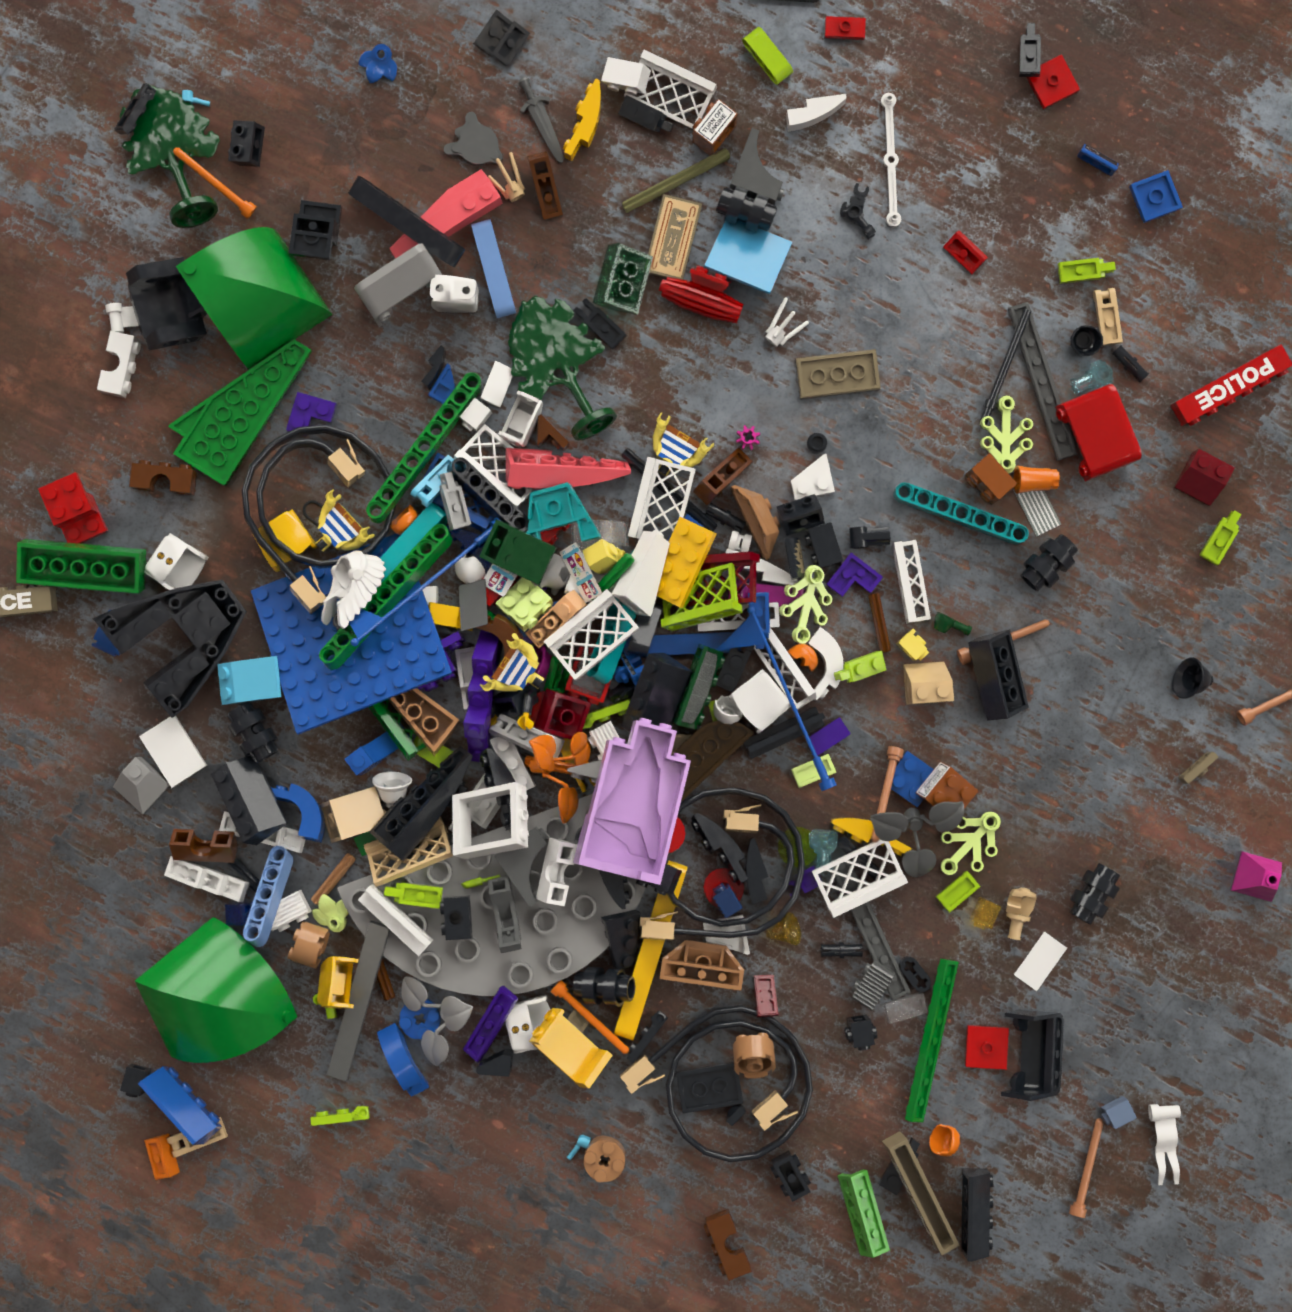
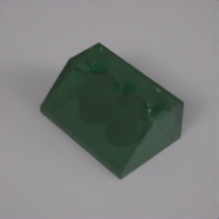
M621 243L608 245L593 303L609 310L638 315L653 256Z

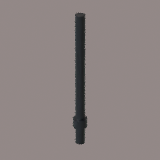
M1028 309L1023 310L990 396L983 405L985 408L981 419L990 416L992 410L995 411L997 406L996 400L1032 312ZM987 419L984 421L985 425L988 423Z

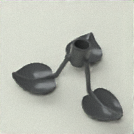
M963 801L938 803L931 808L929 819L924 814L921 815L916 808L907 809L904 815L897 812H885L870 815L875 834L883 841L898 839L901 836V832H906L907 826L913 831L916 851H907L902 858V865L909 876L917 878L930 872L936 864V856L931 850H920L917 831L922 828L923 821L930 826L935 825L939 832L951 831L959 825L963 818L964 803Z

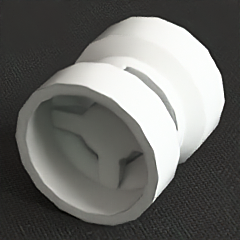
M732 531L728 549L748 552L752 535H740L739 532Z

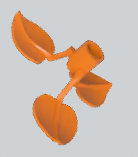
M577 732L572 737L570 744L572 755L553 758L556 752V743L550 735H540L529 741L534 753V757L530 760L531 772L542 773L543 778H548L564 787L560 789L558 794V806L562 824L567 823L577 811L579 804L578 793L574 787L569 788L567 783L549 775V773L554 770V762L574 759L576 766L588 762L591 746L588 736L584 732Z

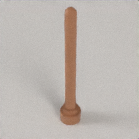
M1045 619L1012 632V639L1014 641L1044 629L1050 623ZM964 647L957 650V656L962 665L971 662L972 657L969 648L966 649Z
M1292 689L1252 709L1243 708L1237 711L1240 723L1246 726L1253 722L1255 716L1292 699Z
M889 746L886 755L888 756L889 763L877 814L886 812L896 765L902 759L904 750L899 747ZM873 828L871 840L878 842L879 838Z
M1100 1118L1095 1121L1077 1199L1070 1206L1069 1214L1085 1218L1087 1212L1084 1202L1104 1124Z

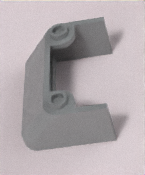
M423 243L359 282L354 289L380 327L382 326L381 322L391 317L392 307L424 286L430 287L431 279L435 278V275H442Z

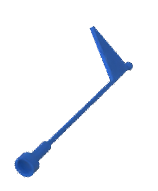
M495 517L490 521V527L478 536L471 546L383 617L361 609L360 614L355 615L353 621H349L357 637L351 640V645L357 646L360 640L476 546L482 545L487 540L496 519H500Z
M749 606L747 612L751 615L717 650L765 645L814 757L812 760L822 781L819 783L821 791L837 785L834 777L829 778L820 756H817L756 617L755 607Z

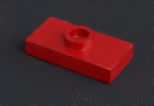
M826 16L824 38L864 40L866 18Z

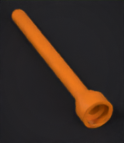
M180 148L173 150L175 156L237 205L242 216L248 219L254 213L257 206L251 201H243Z
M560 980L551 989L550 992L555 997H562L618 1050L623 1054L629 1052V1048L568 992L566 983Z

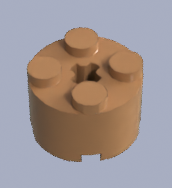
M302 922L300 928H297L294 933L293 940L296 942L289 951L288 959L316 969L321 962L318 957L325 952L330 935L328 932L330 930L312 923Z
M767 1033L749 1036L739 1035L736 1037V1041L733 1044L734 1070L738 1075L740 1072L746 1078H761L767 1076L768 1071L771 1069L772 1072L775 1070L774 1043Z
M604 1135L598 1136L590 1141L585 1150V1170L597 1182H609L616 1179L622 1173L625 1166L624 1147L615 1138ZM601 1156L609 1157L608 1162L601 1161Z

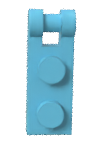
M447 455L414 487L410 495L422 501L421 504L428 507L440 494V474L447 473V467L454 459ZM455 464L456 471L461 473L462 467ZM425 488L430 491L427 495L423 492Z

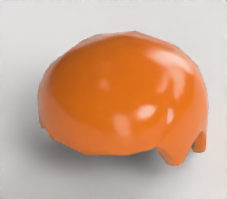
M411 505L407 506L392 521L390 528L396 534L402 535L419 516L417 511Z
M798 643L787 651L792 659L800 658L802 660L801 666H808L810 672L817 668V653L810 645Z
M939 1124L933 1129L929 1140V1146L933 1153L949 1157L955 1154L959 1148L960 1134L956 1128Z

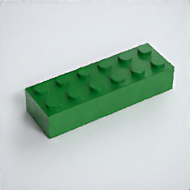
M24 539L17 542L16 583L136 594L145 590L146 549Z

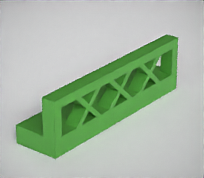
M860 1170L853 1174L842 1173L838 1175L860 1255L874 1258L890 1251L868 1171Z

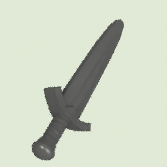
M523 77L519 80L518 84L524 89L528 101L522 106L520 113L524 114L527 109L529 110L554 158L559 163H562L563 154L543 105V103L549 104L550 97H535L530 86V79Z

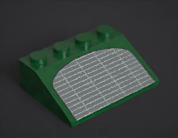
M702 644L698 645L690 667L693 673L674 719L675 724L696 729L697 725L701 726L705 716L702 714L704 706L708 707L711 700V695H709L710 689L716 686L718 680L716 672L718 668H722L725 657H723L724 652Z

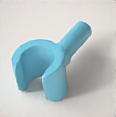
M182 91V99L184 101H188L191 104L197 103L210 106V101L194 98L193 91Z
M580 1135L567 1158L571 1160L580 1147L587 1149L591 1138L586 1135Z

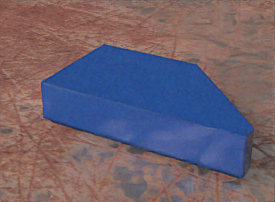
M448 363L428 394L429 397L442 405L456 388L451 366Z

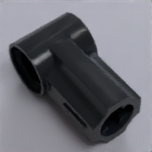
M889 527L849 528L851 549L890 545Z

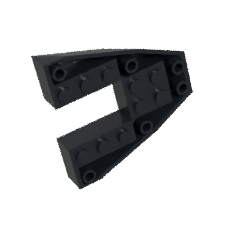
M222 579L175 588L115 608L92 619L121 655L170 618L174 620L192 646L143 682L168 715L173 718L189 706L220 662L247 611Z

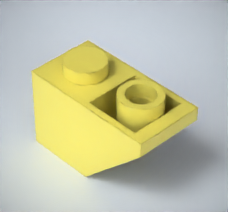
M603 539L583 550L589 568L598 574L608 573L626 553L624 550H620L612 543H608Z

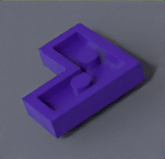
M297 392L286 431L290 432L298 427L310 426L312 418L332 423L337 403Z
M851 552L826 585L841 597H843L853 582H856L867 592L871 593L883 576Z

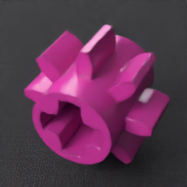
M744 425L743 432L737 431L736 434L741 437L736 440V443L741 442L742 450L745 447H749L752 451L753 444L759 445L760 442L756 440V437H759L760 433L754 432L755 426L747 429ZM751 434L752 440H749L748 442L744 441V436Z

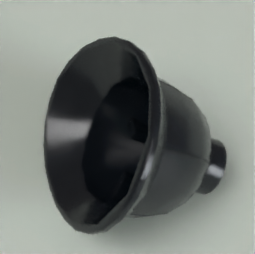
M1189 657L1182 661L1176 669L1173 677L1174 693L1182 699L1190 698L1211 686L1213 676L1197 658Z

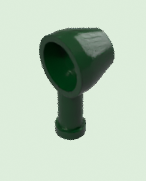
M937 612L935 616L934 629L942 633H946L950 628H954L968 636L972 630V626L958 622L943 613Z

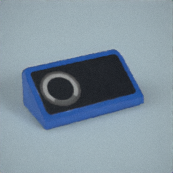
M1086 144L1082 146L1077 155L1078 158L1110 176L1114 174L1119 165L1116 161Z

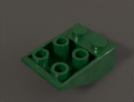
M496 519L479 557L540 585L557 547Z

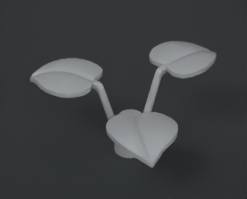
M406 976L402 981L401 993L403 1002L408 1009L418 1011L422 1006L425 1008H441L440 1016L445 1022L435 1032L431 1030L425 1031L421 1040L422 1050L426 1058L433 1065L439 1066L445 1061L449 1052L448 1043L442 1035H438L444 1027L451 1031H458L463 1028L471 1015L473 1006L462 1002L454 996L445 997L441 1004L425 1003L428 998L426 988L415 978Z

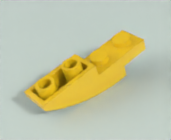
M595 79L593 84L590 83L585 91V99L583 101L580 100L575 109L577 120L581 122L575 124L573 128L574 135L571 140L567 139L563 147L564 156L570 161L574 159L581 144L589 148L594 138L601 110V90L598 79Z
M834 818L830 821V823L834 824L833 829L842 834L847 831L852 834L851 839L860 844L863 841L868 843L872 836L873 824L870 820ZM898 840L889 841L893 852L899 856L912 849Z

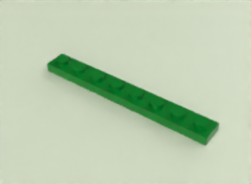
M940 958V963L937 967L936 981L928 1008L922 1044L919 1048L920 1053L915 1067L914 1080L910 1089L911 1094L906 1107L905 1120L910 1122H924L959 964L958 961Z

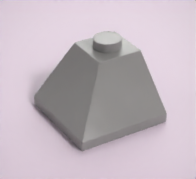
M135 757L121 772L113 787L141 814H144L170 785L145 759Z

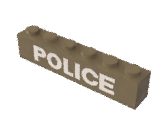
M28 585L15 586V590H8V587H0V618L58 611L56 587L36 585V587L28 588Z
M899 1131L883 1140L882 1142L936 1250L941 1255H944L960 1246L907 1138Z

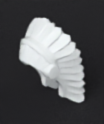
M352 551L338 559L337 564L331 569L333 580L330 592L323 601L324 607L321 616L323 624L328 625L337 611L338 625L344 629L348 626L349 621L354 620L355 615L360 614L361 608H365L367 602L371 601L372 595L377 593V587L381 586V579L385 577L383 573L386 571V568L383 566L385 562L378 556L363 554L361 551Z

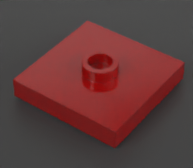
M1062 54L1041 64L1040 77H1026L1043 109L1080 91Z
M967 1025L965 1067L1007 1070L1009 1028Z

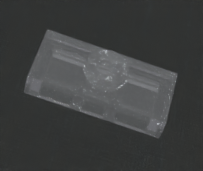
M922 992L883 1003L889 1024L928 1013Z

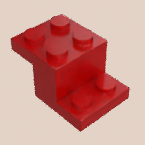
M72 473L38 488L53 525L62 529L67 543L81 544L109 532L93 495L85 491L78 473Z

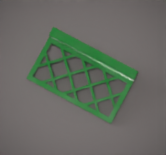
M388 699L385 700L386 706L383 702L369 706L368 708L408 761L415 757V754L426 748L423 743L418 747L414 745L411 740L412 734H415L412 729H403L400 726V719L402 717L400 714L392 713L388 710Z

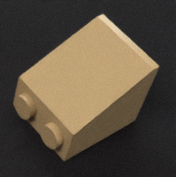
M944 662L903 664L906 705L954 701L953 680Z
M375 786L320 804L331 843L371 831L384 816L386 811L382 809L380 803L382 799Z

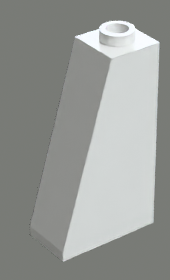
M653 530V532L643 531L632 553L635 560L634 563L620 577L612 592L613 596L636 615L651 617L670 544L663 538L664 535L656 530Z

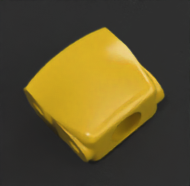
M293 509L282 513L268 522L277 539L295 553L301 554L310 545L314 549L317 548L314 539ZM263 527L258 528L262 537L284 563L292 560L271 543ZM259 545L270 566L275 572H279V567Z
M331 956L321 964L317 1002L321 1007L353 1008L354 1005L349 1004L353 964L358 963V959Z

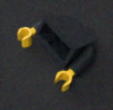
M529 684L522 691H502L495 695L492 699L493 714L495 716L491 718V726L496 724V719L500 714H504L508 717L521 716L517 724L523 730L526 727L532 729L534 722L529 719V715L532 714L533 706L539 702L537 693L540 692V687L537 689Z

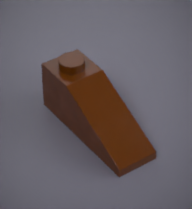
M547 151L527 156L543 220L563 215Z
M738 447L710 472L693 492L706 505H709L753 461Z

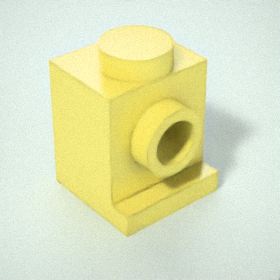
M911 629L896 644L913 661L917 659L921 661L929 653L924 646L926 642L919 635L915 637L913 634L916 631Z

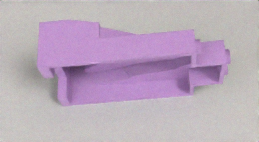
M639 718V721L635 720L632 723L627 744H625V739L617 737L606 741L589 812L584 819L573 863L660 885L691 761L686 760V756L674 753L671 756L677 732L671 729V725L660 723L659 726L651 724L652 720Z

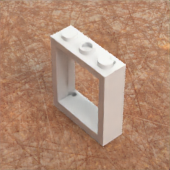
M513 782L452 795L453 856L470 859L528 848L529 832L527 820L529 815L527 811L528 795L526 786ZM510 794L511 838L471 846V802Z

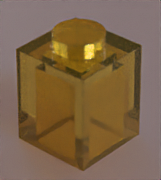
M979 897L969 919L974 921V926L985 930V927L992 929L1001 906Z

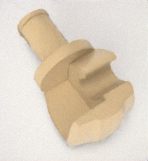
M1021 887L1019 889H1012L1009 893L1006 916L1011 919L1008 935L1010 939L1021 940L1023 923L1031 919L1029 915L1034 909L1037 894L1031 892L1030 889Z

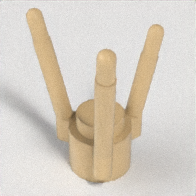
M510 152V161L517 183L516 181H511L499 158L496 159V162L508 183L505 186L506 190L491 175L488 178L506 200L510 199L511 202H514L525 195L523 192L525 188L521 182L513 153Z

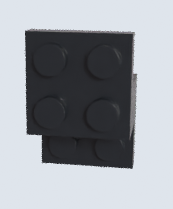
M301 200L299 214L294 213L289 255L330 260L332 246L337 247L342 206Z

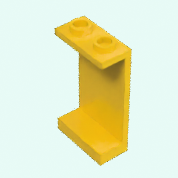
M552 1008L545 1014L541 1025L534 1029L529 1042L579 1087L590 1089L613 1055L607 1050L599 1049L563 1016L565 1012L563 1009Z

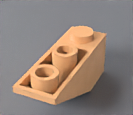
M572 590L564 595L525 634L539 649L545 644L544 641L585 608L587 603L575 590Z

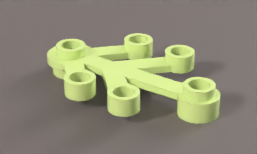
M1003 396L997 401V409L1002 412V433L994 425L992 417L986 416L980 421L981 427L987 429L1001 445V452L994 446V440L990 436L982 438L980 446L986 449L1009 474L1015 469V460L1024 451L1030 450L1033 442L1029 438L1021 440L1019 446L1012 453H1010V445L1025 431L1033 427V421L1029 418L1021 420L1019 426L1010 434L1011 410L1014 408L1015 402L1012 397ZM1005 400L1009 401V407L1005 406ZM985 419L990 421L989 426L985 425ZM1024 421L1028 422V428L1024 427ZM985 439L990 442L989 446L984 444ZM1024 441L1028 443V448L1023 446ZM1004 460L1008 461V467L1004 466Z
M816 565L809 566L805 570L804 578L794 585L788 584L785 586L784 594L788 597H795L799 590L805 586L807 588L803 595L789 605L783 604L779 609L780 615L790 617L795 610L802 606L798 626L792 632L793 640L801 644L808 642L810 639V632L806 628L810 609H812L815 615V624L825 625L828 621L827 615L822 612L814 596L815 588L819 593L818 601L821 605L828 606L832 603V596L828 594L822 583L824 572ZM792 587L793 592L790 594L789 590ZM786 607L788 608L787 614L784 612Z
M986 812L981 818L963 817L964 825L961 827L958 825L957 828L964 829L966 826H980L974 833H951L948 831L941 834V840L946 844L953 841H966L951 858H946L941 862L940 868L943 873L947 875L956 873L958 869L957 863L971 848L973 850V861L970 867L973 871L980 872L984 867L981 861V837L985 833L987 835V846L984 848L985 854L989 857H994L997 854L995 831L1000 827L1001 821L996 813ZM988 818L993 819V824L990 826L986 823ZM945 834H950L951 839L949 841L944 840ZM989 847L994 848L993 854L988 853L987 850ZM948 862L952 865L950 870L945 869V864ZM975 862L980 863L979 869L974 868Z

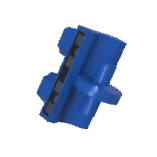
M623 651L620 656L623 666L616 667L614 678L617 682L628 683L629 678H631L636 686L644 664L640 656L635 654L627 656Z

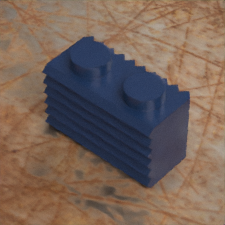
M721 883L713 888L712 898L725 918L743 908L729 884L724 886Z

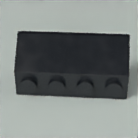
M1010 629L978 637L968 642L987 721L1008 719L1029 708Z
M648 653L621 727L630 732L633 721H639V718L652 720L651 724L659 726L660 723L672 726L693 671L665 653Z
M251 755L227 762L211 773L243 843L257 846L288 824L260 764L254 762Z
M962 1168L961 1251L968 1262L989 1257V1250L993 1249V1240L990 1237V1229H993V1218L990 1216V1208H993V1196L990 1195V1187H993V1175H990L987 1168Z

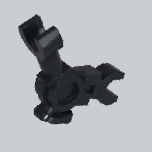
M856 183L853 190L855 196H851L848 207H846L847 202L842 204L840 217L846 216L849 221L854 222V224L857 223L865 237L869 240L875 236L874 233L876 232L873 226L868 224L863 218L865 197L868 195L869 187L867 186L864 192H859V183Z

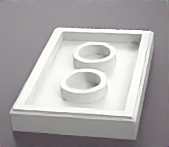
M176 716L167 718L139 736L171 788H174L208 766Z

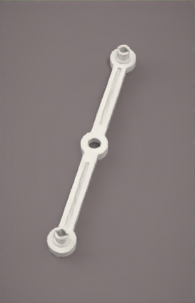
M886 93L881 98V105L885 108L887 154L884 156L883 163L887 167L889 214L886 217V223L894 228L901 222V216L897 213L895 167L898 164L899 158L895 154L893 107L896 104V97L892 93ZM888 158H893L894 162L890 163Z

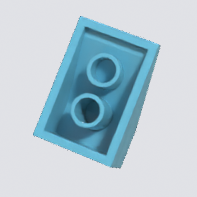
M277 656L217 664L222 705L241 704L282 697Z

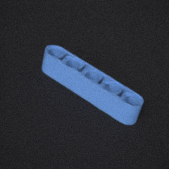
M491 219L473 223L471 226L496 317L501 318L516 314Z
M275 846L269 852L243 930L244 938L255 947L264 946L269 938L293 864V856L282 846ZM265 912L264 916L259 919L260 915ZM258 932L257 937L253 938L254 934Z

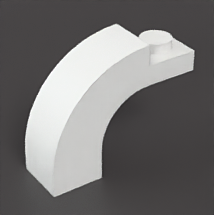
M820 627L807 643V645H810L819 653L825 666L823 677L814 688L817 696L814 699L815 701L818 698L822 700L829 691L827 686H830L832 689L837 688L840 680L835 681L834 672L843 670L844 665L838 643L827 631Z

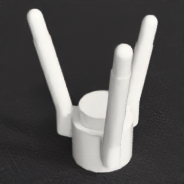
M787 297L784 298L770 327L766 330L767 335L765 338L776 347L779 344L783 346L788 339L809 324L808 321H805L784 337L786 332L783 329L795 315V312L792 311L780 327H775L788 300Z

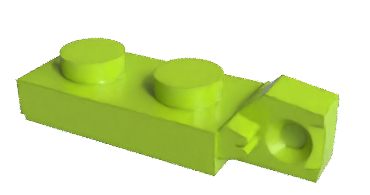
M1099 258L1066 261L1057 264L1060 284L1105 278L1106 273H1113L1116 270L1115 262L1104 263L1103 259Z
M1234 510L1230 512L1227 518L1223 517L1218 522L1199 556L1218 566L1239 532V525L1236 523L1242 514Z
M875 651L844 662V669L834 672L835 681L847 679V683L886 671L882 651Z
M628 698L617 704H611L588 713L583 729L591 728L593 722L598 719L599 722L611 719L610 715L618 713L619 716L626 714L631 699Z
M404 882L396 883V887H385L384 896L395 897L394 902L440 909L443 887Z
M357 1106L353 1112H349V1108L337 1109L336 1114H328V1111L316 1112V1116L311 1117V1125L316 1126L369 1119V1106Z

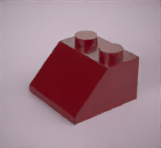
M1197 449L1191 453L1174 488L1211 506L1226 486L1235 467L1201 449Z
M546 688L534 727L543 732L571 740L577 732H582L591 703Z

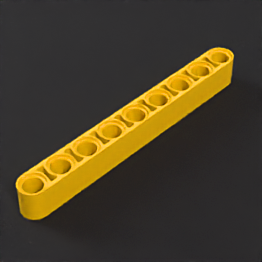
M668 860V865L682 870L674 890V894L678 899L688 866ZM657 893L650 918L674 912L676 906L671 903L667 894L664 896ZM673 914L650 921L671 922ZM643 939L632 973L636 985L635 995L632 1001H624L614 1035L634 1040L665 940Z

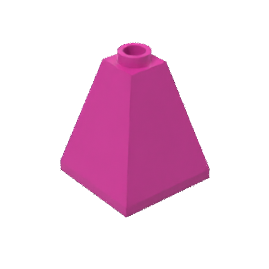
M1241 851L1231 891L1272 902L1282 875V862Z

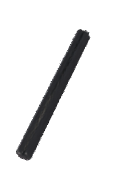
M625 449L622 453V458L643 475L646 462L631 449ZM663 481L669 492L675 489L668 481ZM658 484L656 487L666 494L662 484ZM678 490L671 493L676 504L684 500V495ZM688 500L685 512L704 528L714 532L718 525Z

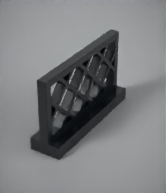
M816 707L799 714L807 733L824 726L822 719L825 716L823 712L819 713ZM795 716L748 738L743 744L750 759H753L804 734Z

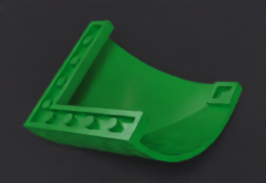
M269 227L247 229L225 237L200 250L176 266L211 320L248 369L333 315L295 257L289 255V248L275 229Z
M214 917L135 980L170 1056L185 1062L208 1063L242 1055L275 1037L298 1017L285 988L264 958L240 934Z

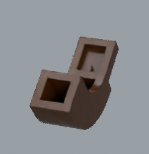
M497 614L494 620H491V617L488 616L487 625L475 627L490 632L501 640L504 646V657L510 649L506 640L510 642L515 640L512 637L513 633L517 634L519 639L524 640L519 628L501 614Z

